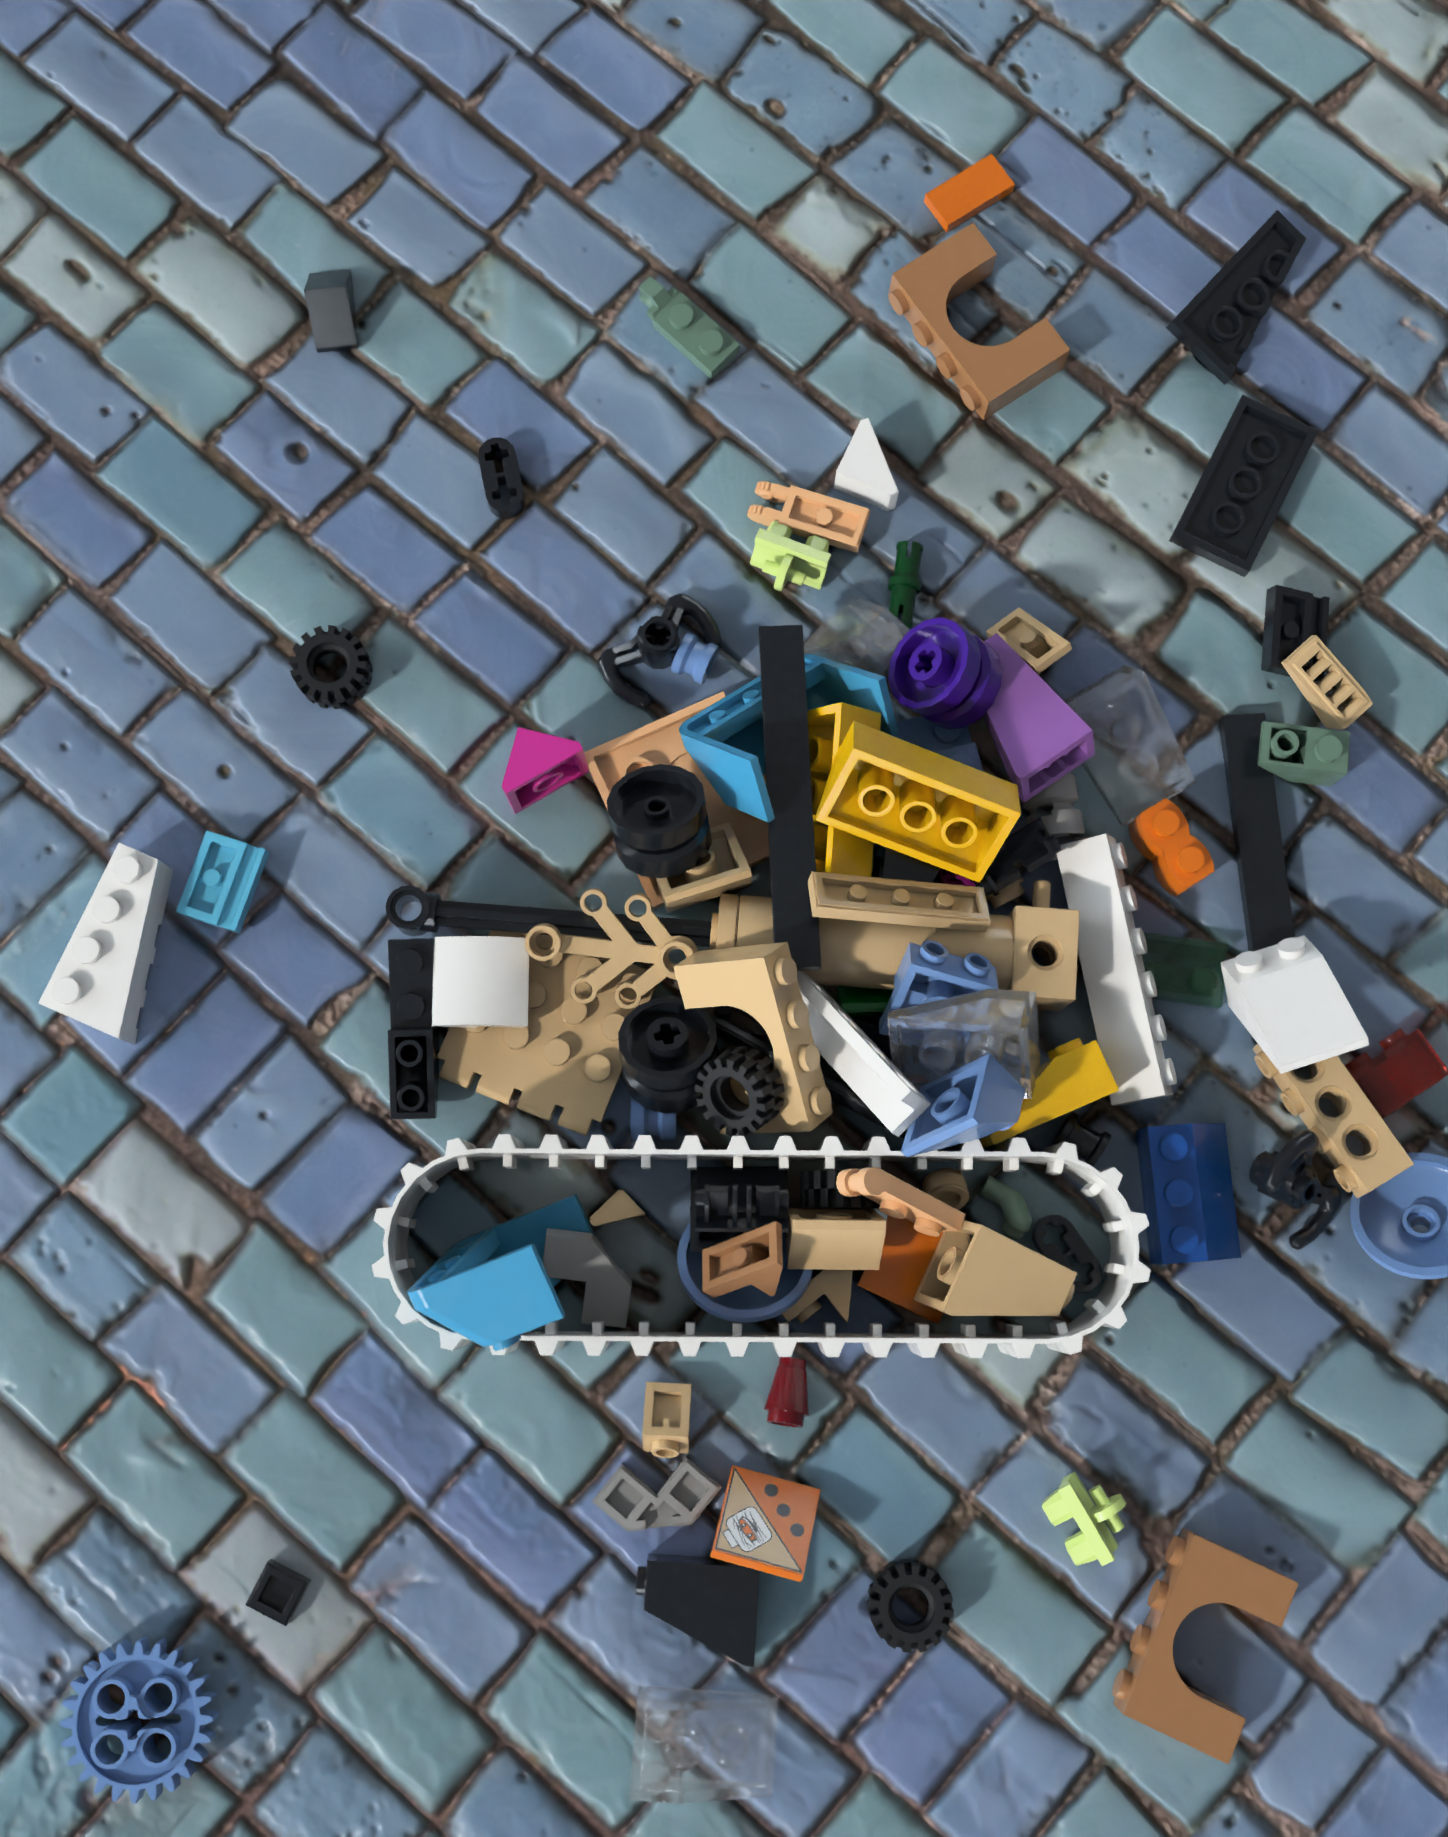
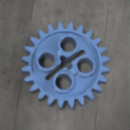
M146 1636L136 1641L133 1651L130 1642L126 1639L117 1644L116 1654L108 1647L98 1654L100 1663L91 1660L82 1668L87 1677L79 1676L71 1682V1687L79 1695H71L62 1703L63 1706L74 1712L59 1722V1726L72 1729V1735L62 1741L61 1746H75L77 1753L67 1762L69 1766L81 1762L86 1766L79 1777L80 1782L87 1780L92 1775L98 1778L94 1789L95 1794H98L107 1785L113 1786L112 1801L116 1802L123 1796L126 1790H129L131 1802L134 1804L143 1797L146 1788L149 1797L153 1801L162 1794L163 1785L170 1792H173L181 1784L180 1776L189 1779L197 1771L192 1761L202 1762L207 1757L208 1751L200 1743H210L216 1736V1732L205 1727V1724L213 1722L219 1716V1712L206 1709V1704L217 1696V1692H203L201 1686L209 1679L210 1674L205 1673L197 1677L194 1675L193 1670L199 1661L197 1657L186 1664L180 1661L184 1651L182 1645L172 1653L167 1654V1640L162 1638L150 1650L149 1641ZM157 1683H164L171 1689L173 1696L171 1704L163 1703L157 1698L155 1692ZM110 1684H115L122 1688L125 1694L124 1705H118L109 1697ZM137 1710L140 1719L155 1718L143 1727H141V1720L139 1719L124 1720ZM167 1714H178L181 1717V1721L177 1722L176 1720L159 1717L166 1716ZM99 1716L120 1721H115L112 1724H101ZM155 1733H161L168 1737L171 1742L170 1753H162L156 1748L154 1744ZM108 1734L116 1735L121 1739L124 1748L122 1755L115 1754L109 1749L107 1744Z

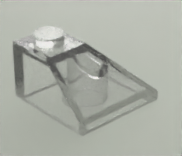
M850 595L804 642V654L817 655L885 676L887 679L893 653L898 643L910 629L885 607Z

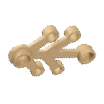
M599 888L586 890L581 896L580 907L585 914L594 917L611 940L561 934L554 925L549 923L535 925L525 938L527 953L539 961L550 960L558 952L610 958L591 974L581 975L573 981L570 993L572 998L580 1004H587L593 1001L599 989L634 962L653 964L635 981L626 980L618 985L614 997L616 1003L624 1009L635 1008L640 1003L642 996L666 977L677 980L673 967L676 964L669 958V953L672 950H682L686 958L699 951L697 945L690 938L669 933L653 913L650 898L642 893H635L627 899L624 906L625 914L632 921H639L656 945L637 943L609 908L607 895ZM590 894L598 895L602 900L601 908L597 910L590 909L586 904V897ZM642 900L646 904V912L642 915L634 914L630 909L632 901ZM540 933L549 934L553 939L552 946L549 948L541 947L537 942V936ZM581 982L590 984L592 994L587 997L579 995L576 990L577 984ZM627 987L634 989L637 998L632 1002L624 1001L620 996L622 989Z

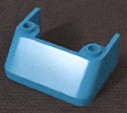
M804 654L807 710L843 702L881 713L880 731L900 738L885 676L817 655ZM760 675L684 721L679 727V732L685 749L723 802L732 808L769 823L775 819L763 778L765 774Z
M577 1193L475 1233L454 1244L407 1290L414 1309L482 1347L492 1345L494 1351H499L515 1344L521 1339L520 1334L564 1318L565 1313L554 1288L561 1279L548 1276L543 1265V1255L547 1228L593 1233L595 1236Z

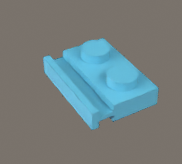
M206 830L176 912L180 915L240 934L270 853L264 848H258Z

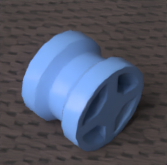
M689 632L686 633L674 656L671 672L678 675L682 673L689 674L693 677L694 682L703 685L712 671L720 646L714 643L705 645L698 641L696 635Z

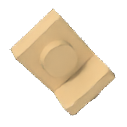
M646 1382L642 1430L644 1451L651 1452L652 1455L660 1458H674L679 1453H689L692 1384Z

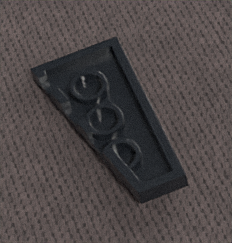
M1278 210L1166 327L1224 385L1231 380L1242 354L1250 345L1256 328L1261 319L1266 315L1278 287L1283 283L1306 240Z

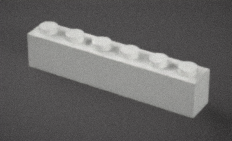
M1107 833L1060 845L1062 851L1057 853L1068 908L1069 910H1080L1078 954L1098 1045L1119 1091L1110 1094L1111 1104L1125 1105L1173 1095L1171 1085L1177 1084V1077L1171 1058L1165 1059L1161 1041L1167 1040L1166 1027L1161 1014L1155 1015L1151 998L1157 996V988L1152 972H1145L1141 955L1147 953V944L1142 928H1135L1132 911L1138 910V905L1132 885L1126 886L1122 870L1128 868L1125 848L1121 842L1116 843V839Z

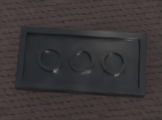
M1242 395L1169 541L1245 577L1249 573L1319 430Z

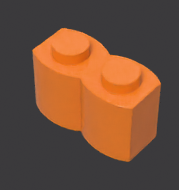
M1164 798L1140 813L1128 825L1130 838L1134 846L1144 857L1152 861L1153 871L1158 882L1171 895L1179 896L1214 872V863L1209 851L1197 838L1190 835L1189 825L1184 814L1172 801Z

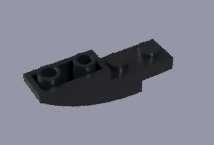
M434 938L388 940L391 1029L388 1030L390 1120L433 1119L437 1117L439 1027L432 1026Z

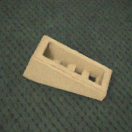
M1311 635L1281 662L1326 729H1346L1373 705L1365 690L1317 635ZM1315 655L1318 661L1305 672L1301 667ZM1325 670L1327 675L1315 684L1313 680ZM1333 686H1336L1337 690L1327 697L1325 694Z

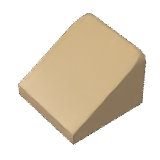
M619 1189L590 1217V1222L593 1226L598 1227L644 1216L646 1213L623 1189Z

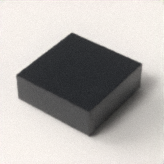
M270 1559L267 1561L245 1605L287 1626L291 1622L311 1579Z

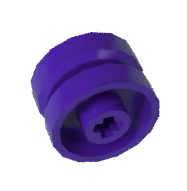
M939 617L921 622L910 629L902 638L890 660L888 680L893 696L901 705L921 714L923 718L933 724L951 730L965 728L974 723L993 705L1001 688L1003 669L999 655L988 643L972 635L955 621Z

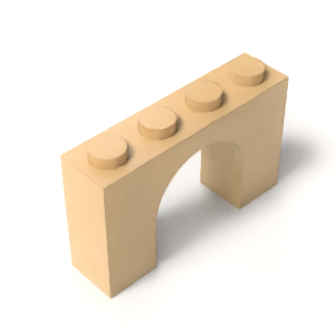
M788 942L697 951L673 966L685 1009L731 1006L741 1009L761 1024L771 1041L774 1053L772 1072L778 1069L781 1075L775 1080V1083L784 1084L785 1091L779 1095V1097L784 1098V1103L778 1109L780 1111L778 1115L754 1133L809 1132L833 1113L831 1094L826 1088L820 1066V1053L813 1040L808 1021V1008L803 1002L797 980V967L791 957ZM730 1077L731 1088L735 1096L744 1104L749 1105V1097L745 1088L737 1080ZM726 1126L720 1130V1134H726Z

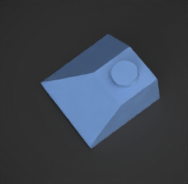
M990 1053L920 1087L919 1092L931 1105L908 1126L901 1152L906 1157L981 1139L998 1130L1004 1131L1011 1128L1018 1122L1025 1089Z

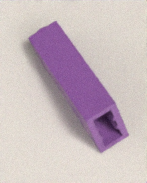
M996 633L985 640V642L999 655L1003 669L1001 688L993 705L982 717L1011 782L1018 785L1019 798L1025 803L1095 755L1093 730Z

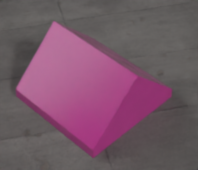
M518 727L502 782V789L515 814L589 772L581 744L578 741Z

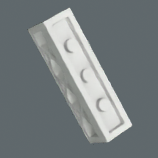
M797 971V980L803 1002L806 1004L809 1012L808 1021L813 1040L820 1055L887 1129L899 1137L931 1103L820 984L802 971Z

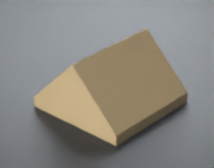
M730 822L710 828L711 846L707 856L694 868L677 876L656 878L667 913L720 897V894H729L751 886L752 872Z
M788 1208L789 1232H785L787 1269L879 1270L886 1234V1220L874 1209Z

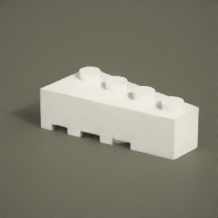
M118 843L39 1004L132 1044L136 1043L138 1034L136 1025L140 1007L143 1008L147 993L145 984L149 966L153 964L155 957V939L158 925L162 924L173 869L154 857Z

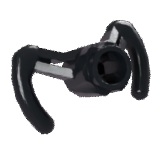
M681 593L670 597L665 604L662 616L650 617V620L639 627L637 635L630 642L608 648L601 654L598 666L603 679L611 690L626 703L646 709L651 705V698L649 695L634 689L626 683L619 675L620 667L645 663L652 669H665L672 666L674 656L680 645L678 630L683 616H692L698 622L704 632L707 644L714 643L720 646V648L722 647L718 625L710 612L698 601Z
M1303 1130L1289 1140L1280 1152L1274 1151L1270 1153L1265 1151L1259 1154L1252 1163L1249 1173L1251 1183L1258 1187L1257 1191L1293 1209L1302 1208L1310 1203L1319 1205L1317 1212L1311 1220L1289 1237L1290 1246L1296 1250L1312 1243L1326 1229L1342 1202L1340 1190L1333 1185L1320 1183L1317 1178V1172L1312 1168L1311 1159L1319 1149L1320 1139L1311 1130Z

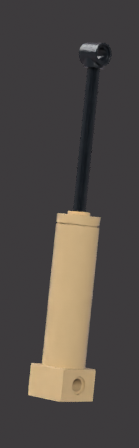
M1036 880L1033 883L1032 907L1016 905L1008 916L989 914L991 923L986 932L819 917L821 970L802 972L821 985L894 990V976L909 943L922 945L924 941L932 940L946 947L948 953L965 958L969 953H977L986 957L992 966L996 967L998 990L994 998H999V1007L1061 1011L1076 1000L1080 910L1050 908L1051 883L1046 880ZM411 885L401 886L394 890L386 903V914L390 922L402 933L409 936H421L427 932L437 933L439 926L528 933L537 924L549 923L554 925L561 934L611 940L594 917L585 914L583 911L443 901L440 894L425 893L420 888ZM720 894L719 913H712V921L657 917L671 935L686 936L699 947H710L709 950L773 943L771 897L746 895L738 897V895ZM415 901L421 903L422 910L416 919L412 921L402 920L401 913L406 904ZM615 914L637 942L654 943L639 921H632L625 914ZM1032 953L1042 957L1045 967L1038 965L1034 961Z

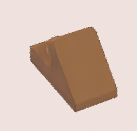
M774 1221L703 1249L702 1292L716 1298L751 1284L767 1295L775 1296L783 1268L782 1224Z

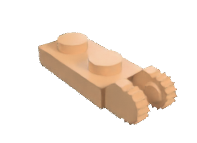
M758 481L755 494L777 504L784 503L782 511L758 504L750 505L747 513L750 520L768 527L773 521H778L779 524L786 525L793 530L792 534L805 538L816 535L827 539L831 546L858 553L871 510L869 508L790 485L789 488L776 483Z

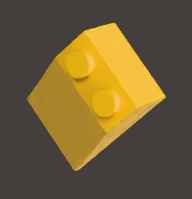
M1079 1037L1048 1052L1047 1055L1050 1060L1039 1066L1023 1085L1025 1093L1018 1122L1007 1130H998L979 1139L983 1149L1119 1091L1097 1041L1094 1040L1083 1045Z

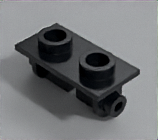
M1039 817L1008 836L981 882H973L976 887H984L986 897L992 893L994 896L1000 894L999 891L1022 878L1020 873L1025 870L1030 873L1048 861L1056 860V854L1061 852L1062 848L1054 836L1050 837L1042 818Z

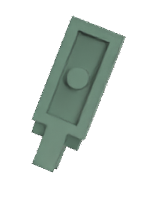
M651 276L638 287L640 290L639 299L650 308L647 310V316L652 320L653 328L709 378L712 379L740 352V344L682 292L679 293L674 287L666 291Z

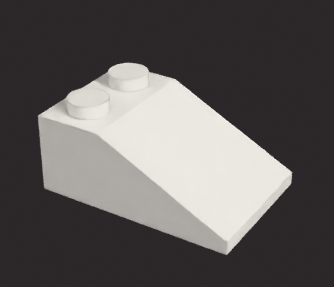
M1305 935L1286 938L1278 944L1257 951L1243 952L1235 958L1220 962L1228 1006L1281 1074L1369 1045L1368 1036L1325 958Z

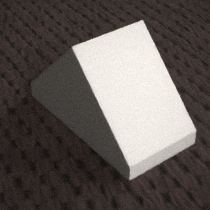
M869 418L860 420L838 466L834 489L885 511L895 509L899 491Z

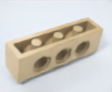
M1258 1043L1252 1048L1256 1053L1254 1059L1260 1071L1267 1078L1272 1077L1282 1090L1280 1097L1285 1107L1294 1116L1299 1115L1307 1128L1320 1139L1318 1152L1321 1154L1325 1153L1335 1166L1333 1170L1334 1176L1345 1191L1353 1192L1355 1197L1359 1198L1414 1165L1411 1158L1338 1056L1307 1065L1310 1069L1311 1077L1310 1079H1302L1293 1070L1281 1074ZM1319 1098H1328L1335 1104L1337 1108L1336 1117H1328L1322 1113L1319 1108ZM1347 1135H1353L1362 1142L1364 1148L1362 1156L1354 1155L1348 1150L1346 1146Z

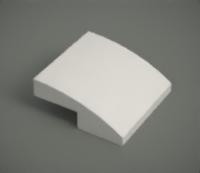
M442 936L434 938L432 1026L477 1028L479 1026L524 1028L528 1026L529 954L525 948V938L501 936Z

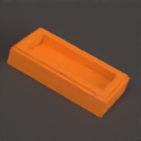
M991 153L926 193L924 203L947 233L1012 193L1015 184Z

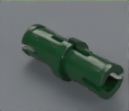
M908 541L897 543L894 576L890 577L888 582L891 598L886 626L896 630L900 613H903L901 630L913 628L915 597L921 592L922 582L918 579L924 547L922 544L912 541L910 558H907Z

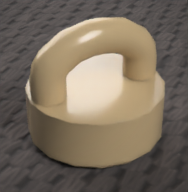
M938 1169L929 1173L922 1181L923 1192L957 1210L965 1206L969 1200V1192L964 1175L957 1169Z

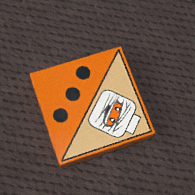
M732 1465L710 1557L801 1582L805 1572L821 1489Z

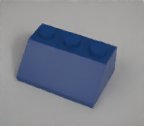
M1225 1123L1149 1126L1135 1130L1144 1213L1147 1215L1149 1222L1146 1231L1150 1264H1175L1241 1258Z

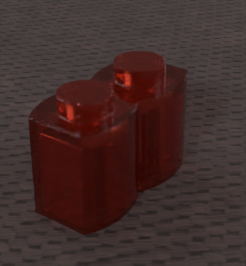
M1399 1028L1378 1041L1382 1049L1370 1057L1365 1051L1344 1064L1382 1119L1448 1075L1447 1067L1419 1028L1407 1033L1402 1028Z

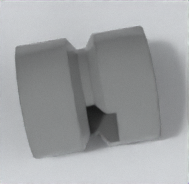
M1067 773L1025 803L1022 802L1023 808L1031 814L1025 819V825L1041 817L1050 837L1054 836L1059 844L1082 838L1085 835L1082 812L1074 808V804L1079 800L1076 776L1072 773Z

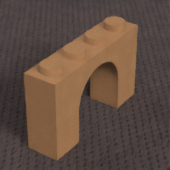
M971 223L894 272L891 278L888 298L894 311L900 316L904 315L912 325V331L918 343L922 347L927 346L936 357V364L942 375L947 379L951 378L960 389V396L966 407L971 411L975 410L981 419L985 420L1061 371L1069 355L1070 348L1047 318H1044L1012 340L995 346L974 344L961 337L954 330L948 319L946 308L955 298L991 276L997 253L976 225Z
M1182 1528L1180 1536L1175 1535L1168 1545L1165 1561L1169 1564L1162 1581L1156 1580L1150 1590L1148 1606L1151 1609L1145 1624H1139L1131 1638L1130 1650L1133 1654L1127 1669L1122 1668L1115 1678L1112 1688V1695L1115 1697L1113 1704L1123 1715L1229 1765L1246 1718L1235 1708L1184 1684L1176 1670L1173 1658V1643L1176 1631L1189 1613L1196 1608L1211 1603H1225L1236 1606L1282 1628L1299 1583L1269 1567Z

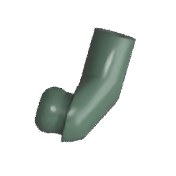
M988 1175L979 1191V1195L1002 1208L1005 1218L1001 1226L1003 1234L1012 1240L1021 1239L1024 1233L1030 1230L1032 1218L1024 1196L1014 1188Z

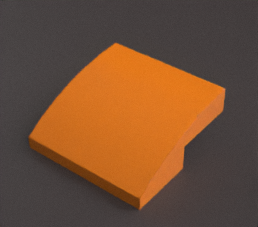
M887 1216L886 1234L879 1270H863L857 1286L939 1324L943 1312L913 1300L943 1232L938 1237L925 1235L913 1228L914 1222L906 1218L898 1219Z

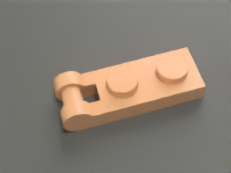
M880 1168L844 1169L837 1176V1189L843 1196L856 1197L862 1195L879 1204V1211L883 1214L898 1219L906 1218L914 1222L913 1228L920 1233L938 1237L941 1232L961 1231L965 1218L963 1212Z

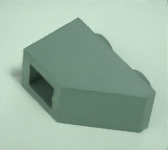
M1263 721L1260 730L1258 766L1288 782L1331 787L1348 773L1350 732Z

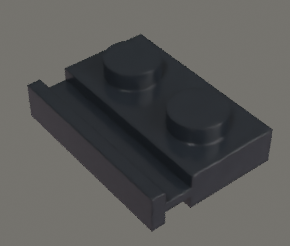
M1280 585L1267 589L1261 662L1262 671L1290 677L1281 662L1311 635H1317L1325 645L1327 644L1329 597L1318 598L1314 597L1313 593ZM1315 655L1301 667L1305 672L1318 661ZM1325 670L1313 681L1316 682L1323 679Z

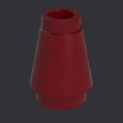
M780 1357L779 1366H777L764 1410L768 1411V1423L787 1427H803L804 1417L809 1416L807 1361L797 1358Z

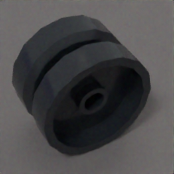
M664 764L646 766L626 774L612 787L607 798L608 816L611 829L614 832L617 855L627 869L640 876L653 878L677 876L694 868L707 856L712 843L703 784L694 773L679 766Z
M679 997L655 998L638 1005L625 1017L618 1032L624 1083L631 1097L646 1109L664 1114L685 1112L697 1107L696 1099L703 1095V1093L695 1092V1084L701 1081L696 1078L698 1072L704 1068L703 1066L719 1055L715 1022L704 1008L685 1009L683 999Z

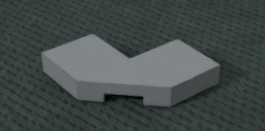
M547 1228L543 1265L550 1278L586 1282L581 1323L592 1324L594 1321H604V1326L626 1328L632 1279L604 1251V1246L593 1233Z
M687 1456L658 1492L622 1463L592 1502L627 1532L667 1526L692 1525L721 1489V1485Z

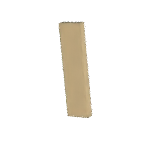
M814 871L811 872L807 881L812 917L986 932L991 923L984 887Z

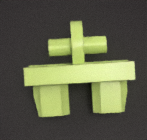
M773 521L767 530L759 528L755 537V546L750 565L761 568L762 572L776 576L775 590L782 592L787 581L800 586L805 584L820 590L825 580L831 554L828 553L829 541L816 535L809 536L805 544L791 539L793 530L786 525L779 524L778 521Z
M1074 1471L1063 1477L1060 1487L1044 1499L1042 1508L1054 1526L1072 1517L1077 1522L1081 1531L1067 1537L1065 1540L1066 1549L1076 1566L1097 1559L1104 1566L1115 1560L1113 1552L1119 1545L1112 1533H1117L1125 1527L1117 1513L1126 1506V1502L1121 1494L1108 1498L1101 1485H1097L1087 1492Z

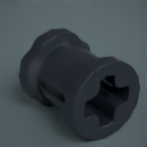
M1072 1111L1055 1135L1052 1145L1064 1141L1076 1144L1078 1156L1083 1158L1085 1163L1094 1166L1107 1147L1112 1135L1106 1131L1099 1133L1078 1120L1079 1115Z

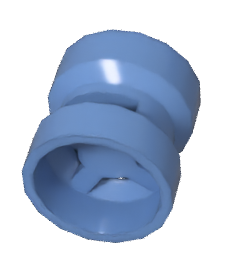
M631 1097V1141H637L639 1135L658 1136L662 1141H676L677 1113L664 1114L646 1109Z

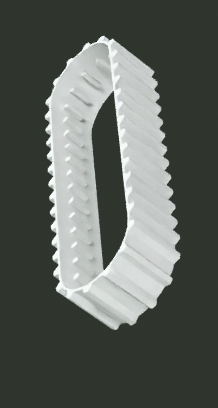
M498 1134L492 1148L477 1149L474 1144L461 1138L447 1140L445 1156L433 1160L425 1167L407 1163L400 1170L405 1186L397 1195L393 1206L377 1209L373 1220L385 1229L383 1239L384 1256L372 1264L374 1277L390 1279L394 1292L401 1300L395 1317L403 1325L421 1321L427 1327L438 1331L441 1348L450 1351L467 1346L471 1340L414 1309L407 1290L415 1283L410 1269L416 1267L414 1259H408L407 1240L409 1228H415L417 1219L412 1217L419 1201L426 1192L434 1193L439 1188L436 1181L452 1169L459 1167L464 1172L475 1170L473 1161L503 1159V1167L517 1169V1159H549L550 1168L562 1169V1159H595V1167L597 1169H607V1160H641L642 1169H652V1160H687L688 1170H697V1160H733V1170H742L743 1160L778 1161V1170H788L789 1161H823V1170L835 1169V1161H868V1167L880 1169L881 1161H913V1171L926 1170L927 1162H958V1171L973 1170V1162H1003V1172L1019 1170V1162L1047 1165L1045 1174L1055 1176L1063 1172L1082 1185L1083 1188L1080 1192L1085 1197H1092L1098 1204L1106 1222L1102 1224L1104 1232L1109 1234L1110 1260L1109 1263H1105L1103 1272H1106L1107 1275L1101 1291L1095 1299L1089 1298L1083 1304L1087 1310L1068 1324L1060 1320L1048 1322L1051 1331L1023 1334L1022 1325L1006 1324V1334H976V1325L960 1323V1334L929 1333L928 1324L915 1323V1333H882V1324L869 1323V1333H835V1324L833 1322H823V1333H789V1324L787 1322H778V1332H742L741 1322H732V1332H695L696 1322H686V1332H650V1321L639 1322V1332L604 1331V1321L592 1322V1331H558L559 1321H554L545 1325V1331H528L520 1334L521 1339L505 1349L494 1351L493 1346H489L492 1355H506L516 1350L520 1341H535L540 1355H554L562 1350L565 1341H582L588 1356H600L607 1350L610 1341H630L636 1356H648L652 1351L655 1341L678 1342L683 1356H696L701 1342H726L731 1357H743L749 1342H772L779 1357H791L797 1342H817L820 1351L826 1357H839L844 1343H862L865 1351L873 1357L886 1358L892 1343H907L910 1352L922 1358H935L940 1343H952L955 1352L969 1358H982L988 1343H997L1001 1353L1016 1358H1030L1035 1344H1046L1051 1350L1071 1355L1082 1352L1084 1335L1096 1331L1101 1326L1120 1329L1127 1322L1121 1305L1129 1296L1132 1285L1134 1283L1148 1282L1151 1272L1148 1267L1139 1261L1140 1246L1138 1234L1149 1226L1148 1218L1145 1213L1131 1212L1126 1199L1118 1191L1123 1175L1115 1167L1096 1170L1090 1164L1078 1160L1076 1144L1064 1141L1046 1147L1042 1152H1031L1026 1138L1013 1137L998 1143L994 1151H984L980 1140L977 1139L953 1145L950 1151L934 1150L906 1157L901 1151H891L885 1137L870 1138L864 1143L861 1151L843 1150L838 1136H826L820 1142L817 1150H797L791 1136H779L773 1150H750L745 1136H732L727 1150H703L697 1135H686L680 1149H657L651 1135H639L633 1149H613L611 1142L604 1135H592L586 1149H569L567 1142L555 1134H545L539 1149L524 1148L523 1142L511 1134Z

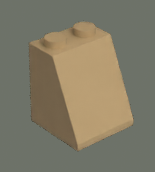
M964 1220L961 1231L943 1232L913 1300L950 1316H1059L1062 1308H1065L1073 1297L1075 1290L1073 1282L1077 1273L981 1224Z

